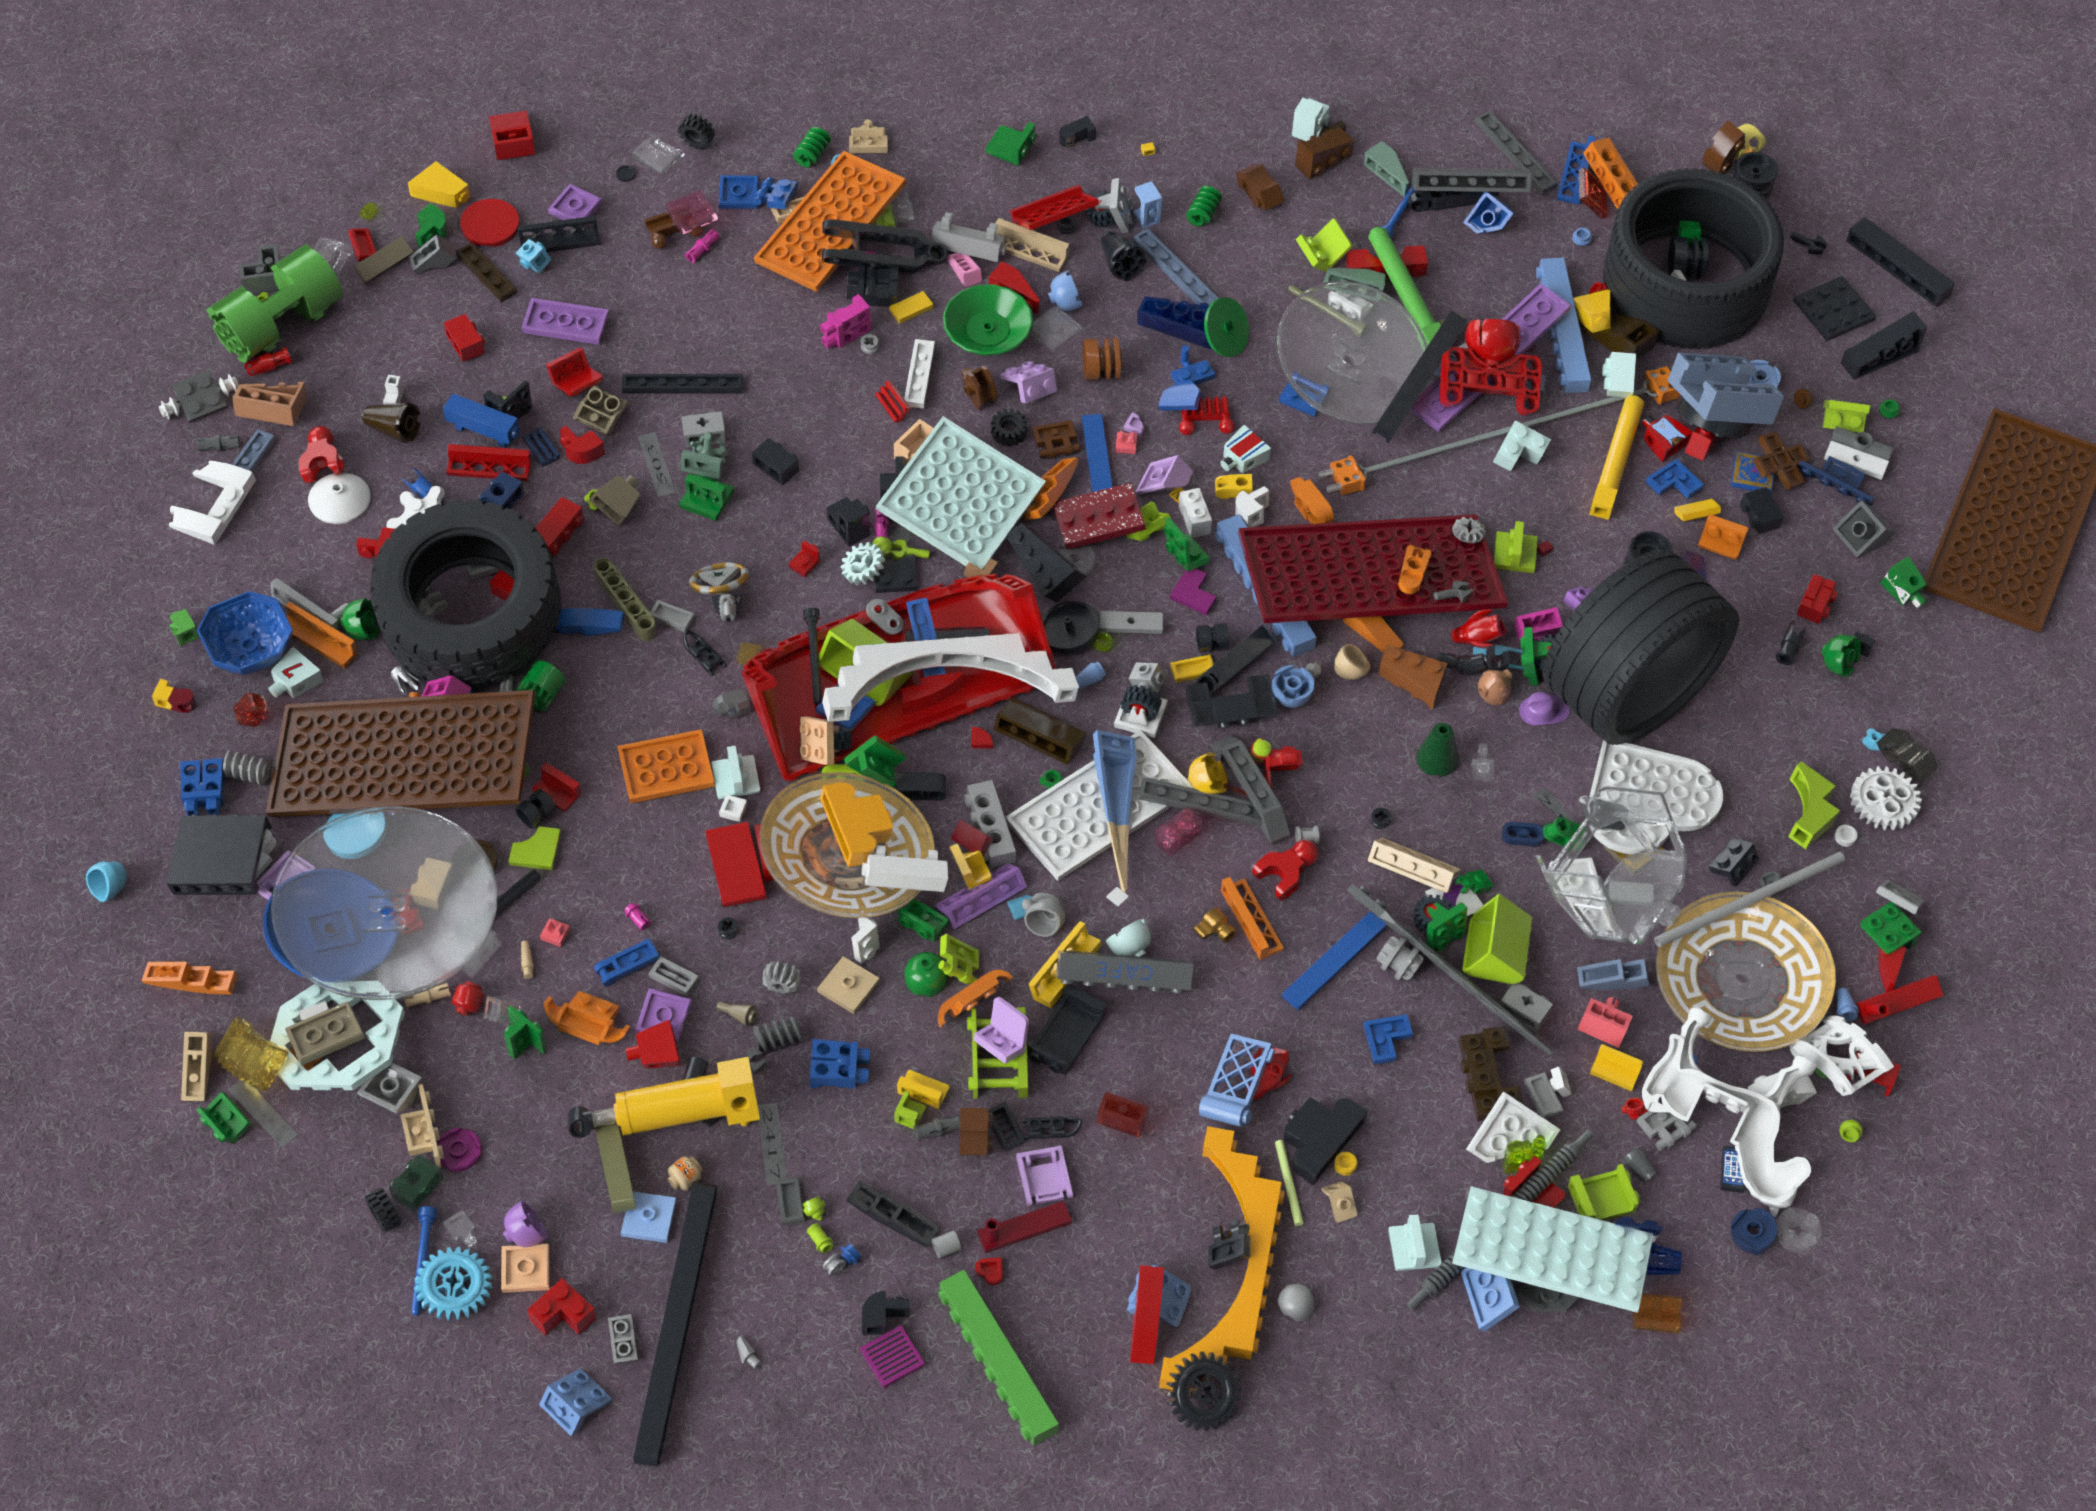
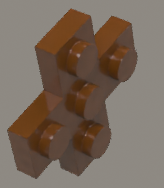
M1777 431L1760 436L1758 441L1766 454L1756 457L1753 463L1761 477L1765 478L1778 474L1786 490L1802 486L1805 480L1797 467L1801 460L1808 463L1810 459L1801 443L1786 448Z

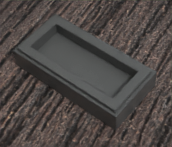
M799 1178L776 1181L782 1226L805 1223Z

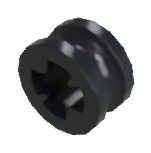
M1385 808L1375 809L1371 816L1373 827L1377 829L1387 828L1391 819L1390 812ZM1378 816H1383V821H1378Z
M725 917L719 921L718 932L720 937L732 939L737 935L738 926L735 919ZM728 925L729 927L731 925L732 930L728 931L727 929L724 931V926Z

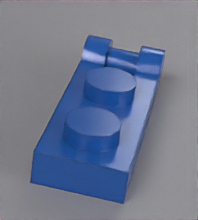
M648 938L598 962L594 966V970L598 975H601V982L607 987L616 980L657 961L659 954ZM611 967L615 969L611 972H608V969Z

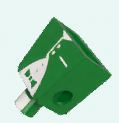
M1909 557L1893 565L1880 582L1902 606L1911 601L1919 609L1927 603V600L1921 594L1926 586V582Z

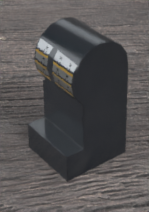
M1088 116L1062 126L1059 131V142L1063 147L1067 148L1074 146L1075 143L1084 139H1088L1089 142L1096 140V127Z

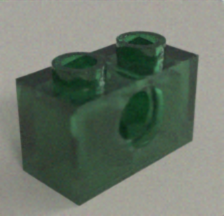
M418 1154L415 1159H411L407 1163L404 1172L399 1177H395L391 1182L389 1188L391 1197L414 1212L443 1179L441 1168ZM413 1180H419L416 1184H410Z

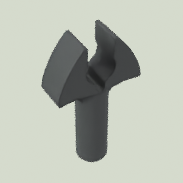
M1454 581L1453 589L1435 592L1433 597L1435 600L1458 597L1461 603L1471 597L1473 589L1468 590L1469 583Z
M746 1050L753 1075L763 1069L766 1062L765 1060L758 1063L752 1061L763 1057V1053L755 1050Z

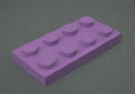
M531 298L521 329L522 333L600 345L609 310Z

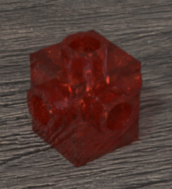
M246 692L233 707L238 724L250 727H257L270 713L265 696Z

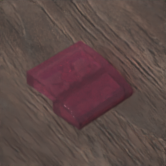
M701 190L665 203L667 212L682 234L718 220L710 202L707 203Z

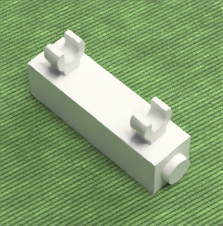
M876 845L874 855L869 854L867 862L862 864L861 874L865 876V885L944 892L948 881L947 861L937 860V850H928V857L926 859L885 856V846Z

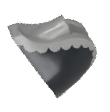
M722 594L712 597L714 608L723 622H726L727 618L735 621L742 606V595Z

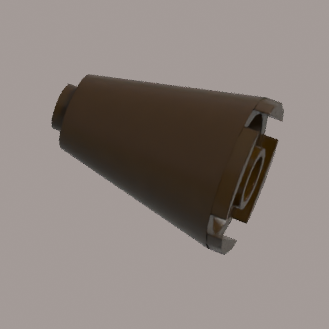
M414 403L369 405L362 412V419L365 425L402 443L413 441L418 435L421 422L418 421V415H421L418 406Z

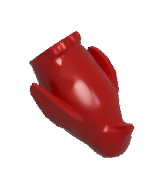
M1485 609L1473 614L1462 626L1454 628L1451 632V639L1454 643L1468 644L1477 648L1487 649L1492 644L1489 642L1506 634V627L1499 615L1487 616L1492 610Z
M1261 1048L1253 1055L1254 1059L1261 1056ZM1272 1048L1275 1050L1271 1063L1267 1062L1253 1100H1259L1267 1092L1283 1087L1291 1078V1074L1282 1079L1290 1061L1288 1051ZM1255 1066L1250 1068L1251 1077L1256 1073Z

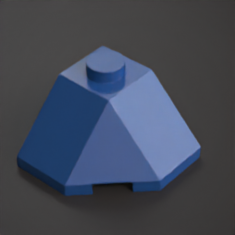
M1484 192L1463 223L1477 234L1498 231L1505 228L1515 213L1496 194Z

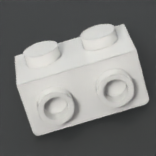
M871 917L858 918L860 930L852 937L854 957L860 964L873 958L876 951L880 948L877 923Z

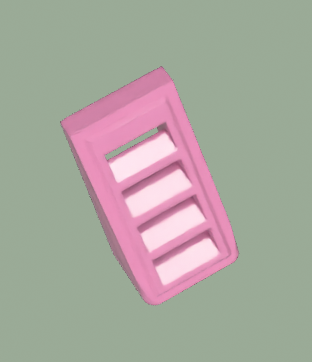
M954 253L947 256L949 264L965 287L982 281L981 269L969 255Z

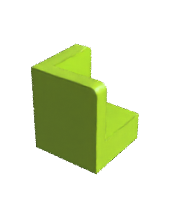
M905 1090L894 1112L895 1122L914 1129V1126H918L926 1106L910 1100V1092Z

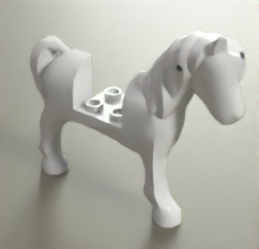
M1691 1008L1688 1019L1681 1028V1035H1670L1668 1051L1653 1067L1642 1089L1645 1107L1651 1112H1670L1677 1118L1688 1122L1701 1094L1706 1095L1705 1099L1717 1104L1719 1101L1727 1105L1726 1108L1734 1113L1742 1112L1743 1115L1730 1142L1735 1145V1150L1738 1153L1737 1159L1743 1183L1749 1189L1751 1195L1768 1206L1773 1217H1776L1780 1208L1791 1206L1796 1196L1797 1188L1811 1173L1810 1164L1803 1157H1795L1786 1162H1774L1773 1144L1779 1131L1780 1109L1792 1085L1799 1078L1812 1075L1817 1065L1804 1057L1796 1056L1792 1066L1779 1071L1774 1087L1765 1094H1759L1718 1081L1704 1074L1696 1065L1693 1057V1045L1697 1033L1702 1027L1709 1024L1712 1017L1700 1009ZM1660 1097L1662 1098L1663 1104H1660L1658 1102Z

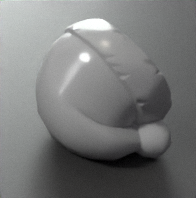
M1037 893L1031 899L1027 898L1022 902V907L1026 910L1024 916L1025 925L1034 935L1048 937L1054 935L1063 926L1066 919L1065 910L1061 902L1052 894Z

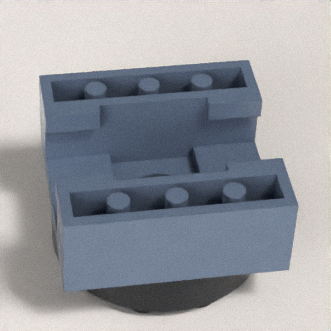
M1678 352L1667 380L1680 393L1676 402L1678 414L1687 419L1689 425L1698 426L1713 432L1714 435L1721 438L1733 436L1740 439L1742 436L1749 435L1753 431L1755 423L1773 424L1784 398L1772 384L1755 383V385H1747L1751 375L1754 376L1756 368L1745 357Z

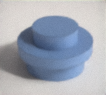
M1578 228L1572 235L1573 242L1579 246L1590 244L1592 239L1590 231L1586 228Z

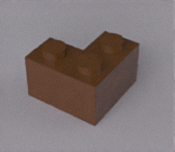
M960 1108V1155L987 1156V1151H992V1137H988V1128H992L993 1113H988V1108Z

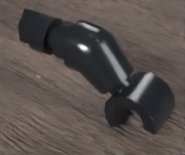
M1493 644L1486 649V655L1481 653L1471 656L1459 655L1456 657V654L1439 652L1436 659L1447 663V668L1453 669L1455 667V670L1460 671V674L1468 676L1480 673L1488 669V667L1491 670L1503 671L1509 666L1510 662L1509 652L1504 651L1500 655H1495Z

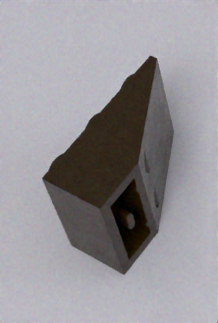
M1611 314L1610 329L1594 333L1587 328L1584 330V332L1610 351L1636 354V360L1653 349L1660 332L1645 320Z

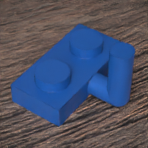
M1182 346L1180 362L1183 368L1171 371L1170 376L1174 383L1178 384L1190 379L1197 385L1214 379L1215 373L1209 362L1204 360L1191 365L1188 360L1189 346Z

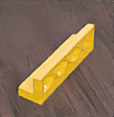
M1079 921L1030 981L1029 987L1035 1001L1052 1008L1062 996L1063 990L1067 986V984L1061 983V980L1056 977L1058 950L1097 953L1101 948V940L1088 934L1085 923Z

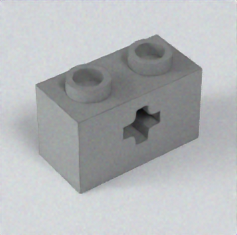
M722 411L681 417L686 448L692 447L690 442L699 441L701 436H704L708 431L712 433V444H717L720 439L723 443L726 442Z
M1519 983L1511 985L1500 1002V1006L1535 1033L1538 1032L1548 1018L1553 1006L1546 997L1537 995L1526 985Z

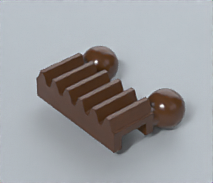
M688 205L645 219V226L652 237V245L657 249H662L666 246L667 238L665 235L669 234L670 236L674 231L679 233L680 229L685 231L688 227V232L693 237H698L703 233L702 224L695 221V217L691 215Z

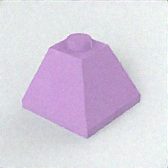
M1179 455L1152 462L1148 466L1135 493L1142 495L1183 488L1189 483L1193 470Z

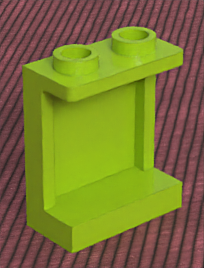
M1623 1164L1617 1165L1614 1171L1581 1179L1580 1175L1570 1177L1568 1189L1579 1215L1607 1221L1636 1213L1637 1207L1640 1204L1639 1194L1636 1190H1633L1631 1185V1175L1628 1170L1625 1171Z

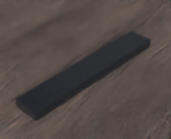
M622 374V394L743 393V374Z

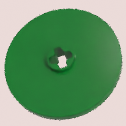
M1223 297L1213 301L1205 315L1204 327L1206 338L1211 348L1220 356H1236L1243 351L1248 341L1249 324L1246 313L1242 306L1232 298Z

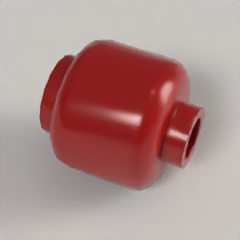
M465 981L464 984H459L451 1001L452 1005L457 1008L456 1012L464 1016H468L469 1013H477L485 996L481 991L482 987Z

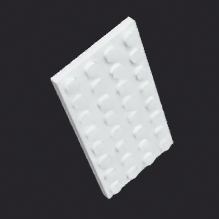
M1141 730L1130 736L1135 738L1137 758L1131 798L1129 834L1171 808V806L1138 799L1142 777L1193 788L1187 779ZM1094 760L1005 817L1008 826L1057 881L1112 846Z

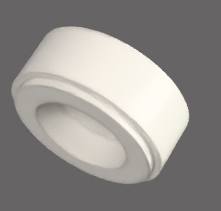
M1841 825L1835 832L1836 842L1845 847L1852 846L1858 836L1855 828L1850 825Z

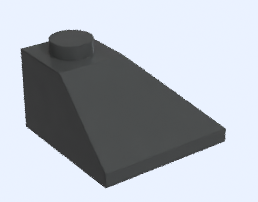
M1862 500L1832 528L1857 558L1883 546L1896 533L1880 514Z

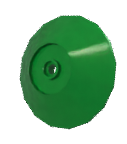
M994 284L975 285L960 291L948 302L943 313L944 330L951 341L963 350L983 356L1001 355L1016 349L1028 338L1033 326L1032 309L1025 299L1010 288Z

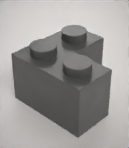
M277 244L257 247L259 262L239 265L242 286L252 294L279 290L273 271L270 268L281 260Z

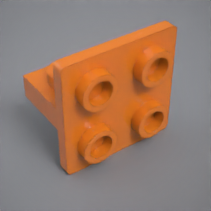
M1709 514L1698 547L1736 560L1749 528Z

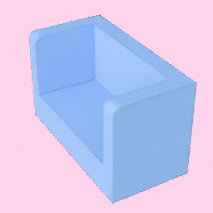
M1152 181L1135 187V192L1141 200V208L1134 210L1133 214L1141 227L1144 229L1160 223L1162 197Z

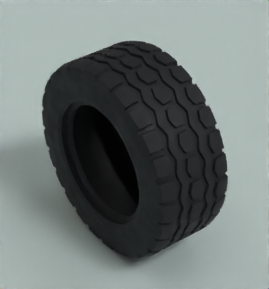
M461 500L445 502L443 507L437 504L424 509V514L418 512L406 520V525L401 523L391 533L390 538H387L379 550V555L375 559L370 578L371 603L391 653L401 665L424 680L432 681L453 675L466 685H470L471 688L486 687L488 682H492L494 685L507 680L510 674L515 676L525 670L527 663L531 665L543 652L542 649L545 650L554 635L553 633H555L561 612V595L550 551L541 534L530 522L513 510L505 509L503 506L487 502L484 505V502L480 500H466L465 503H462ZM467 564L489 565L502 570L514 580L513 589L506 602L492 615L474 623L464 625L444 624L432 620L419 610L421 598L431 582L442 573L458 566Z

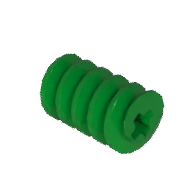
M811 128L793 153L795 161L806 168L815 164L824 152V149L830 144V134L822 128Z
M1202 186L1186 213V218L1190 224L1197 227L1208 224L1222 200V194L1211 186Z

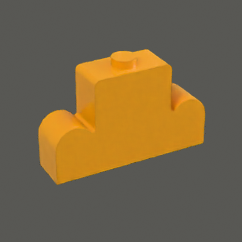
M840 782L824 785L820 800L847 866L853 867L866 863L868 855H874L876 845L888 842L893 829L890 812L886 810L880 795L854 798L855 789L849 783Z

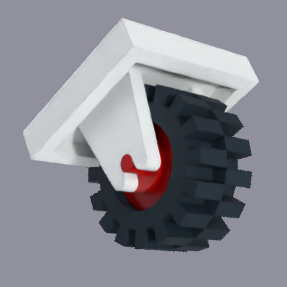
M1138 685L1129 686L1121 701L1114 727L1133 733L1141 730L1147 737L1155 738L1168 700L1162 699L1160 695H1156V691L1151 692L1149 687L1145 689L1142 685L1140 688Z

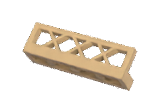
M1000 218L996 221V224H998L996 235L1005 236L1007 243H1005L1007 245L1005 253L1060 272L1069 257V243L1033 230H1028ZM1022 245L1025 249L1018 251L1013 246ZM1038 251L1041 252L1043 256L1034 257L1032 256L1031 252ZM1055 257L1060 259V261L1056 265L1051 263L1049 259Z
M1385 838L1374 841L1368 858L1369 862L1445 893L1450 891L1454 878L1459 876L1461 871L1457 867Z

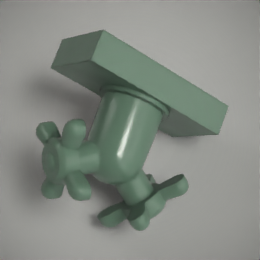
M709 431L704 436H701L699 441H691L690 445L693 451L683 450L681 454V471L720 479L722 476V465L726 463V449L723 446V441L721 439L718 440L719 448L713 449L712 433Z

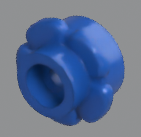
M851 1244L841 1247L843 1251L840 1254L841 1258L848 1265L851 1263L856 1265L857 1261L861 1258L859 1252Z

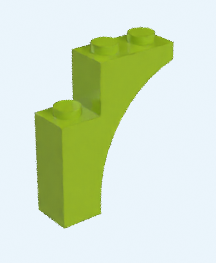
M1801 761L1796 765L1790 781L1794 784L1801 797L1803 814L1795 823L1788 837L1804 849H1807L1833 825L1840 810L1827 802L1836 786Z

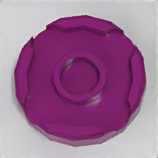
M454 1128L447 1130L440 1136V1140L437 1143V1146L442 1145L444 1159H440L441 1166L451 1172L468 1170L481 1157L482 1147L479 1137L469 1129Z

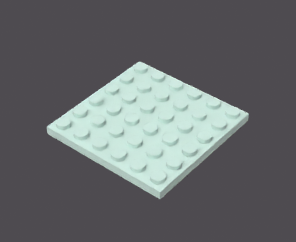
M943 416L878 502L876 510L964 566L970 562L983 570L990 558L993 557L1004 542L1006 536L1011 532L1043 488L1046 481Z

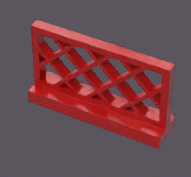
M1076 185L1009 211L1014 224L1028 230H1033L1099 205V200L1083 193L1082 187Z

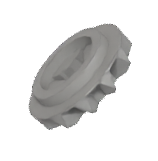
M1462 517L1461 520L1456 519L1453 525L1454 535L1459 540L1467 543L1481 541L1486 533V530H1484L1485 525L1480 524L1479 520H1472V517L1469 519Z

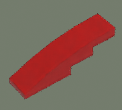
M1139 1266L1130 1363L1154 1364L1164 1267Z

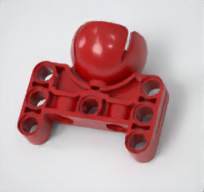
M1485 319L1481 328V320L1470 321L1465 333L1468 348L1453 347L1442 355L1439 394L1441 405L1450 408L1460 403L1463 391L1516 396V410L1523 416L1537 411L1540 404L1542 363L1537 356L1515 354L1521 342L1519 324L1508 320ZM1450 353L1456 356V362L1451 360ZM1527 362L1533 365V370L1528 369ZM1449 373L1455 376V382L1450 380ZM1488 377L1493 379V386L1489 385L1487 381ZM1526 381L1531 383V390L1526 387ZM1448 393L1453 394L1454 402L1448 399ZM1525 401L1530 403V410L1525 407Z

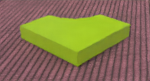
M539 826L536 833L530 839L513 843L509 865L553 870L561 835L560 829Z

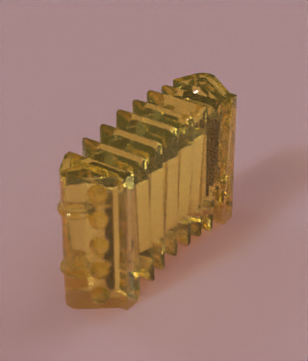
M237 1016L233 1019L212 1057L217 1058V1062L222 1063V1068L227 1069V1072L233 1073V1077H237L239 1080L267 1092L281 1066L284 1065L289 1051L267 1039H263L264 1036L255 1032L256 1028L252 1027V1023Z

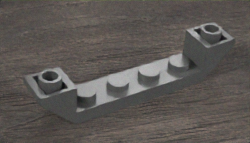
M1228 736L1211 743L1210 746L1219 761H1227L1262 818L1261 829L1270 844L1290 837L1282 806L1242 741Z

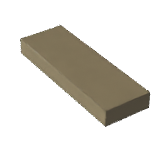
M401 236L356 264L353 268L363 282L367 283L413 254V250Z

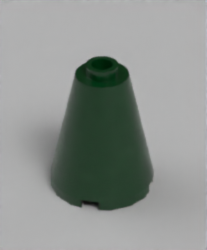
M1446 723L1436 724L1417 750V764L1427 775L1432 776L1433 774L1444 777L1451 774L1458 765L1459 755L1454 731Z

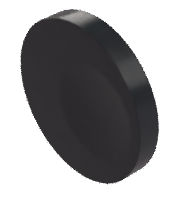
M1067 601L1050 608L1042 617L1050 649L1058 653L1069 654L1084 650L1097 639L1100 632V621L1097 612L1090 605L1083 602Z

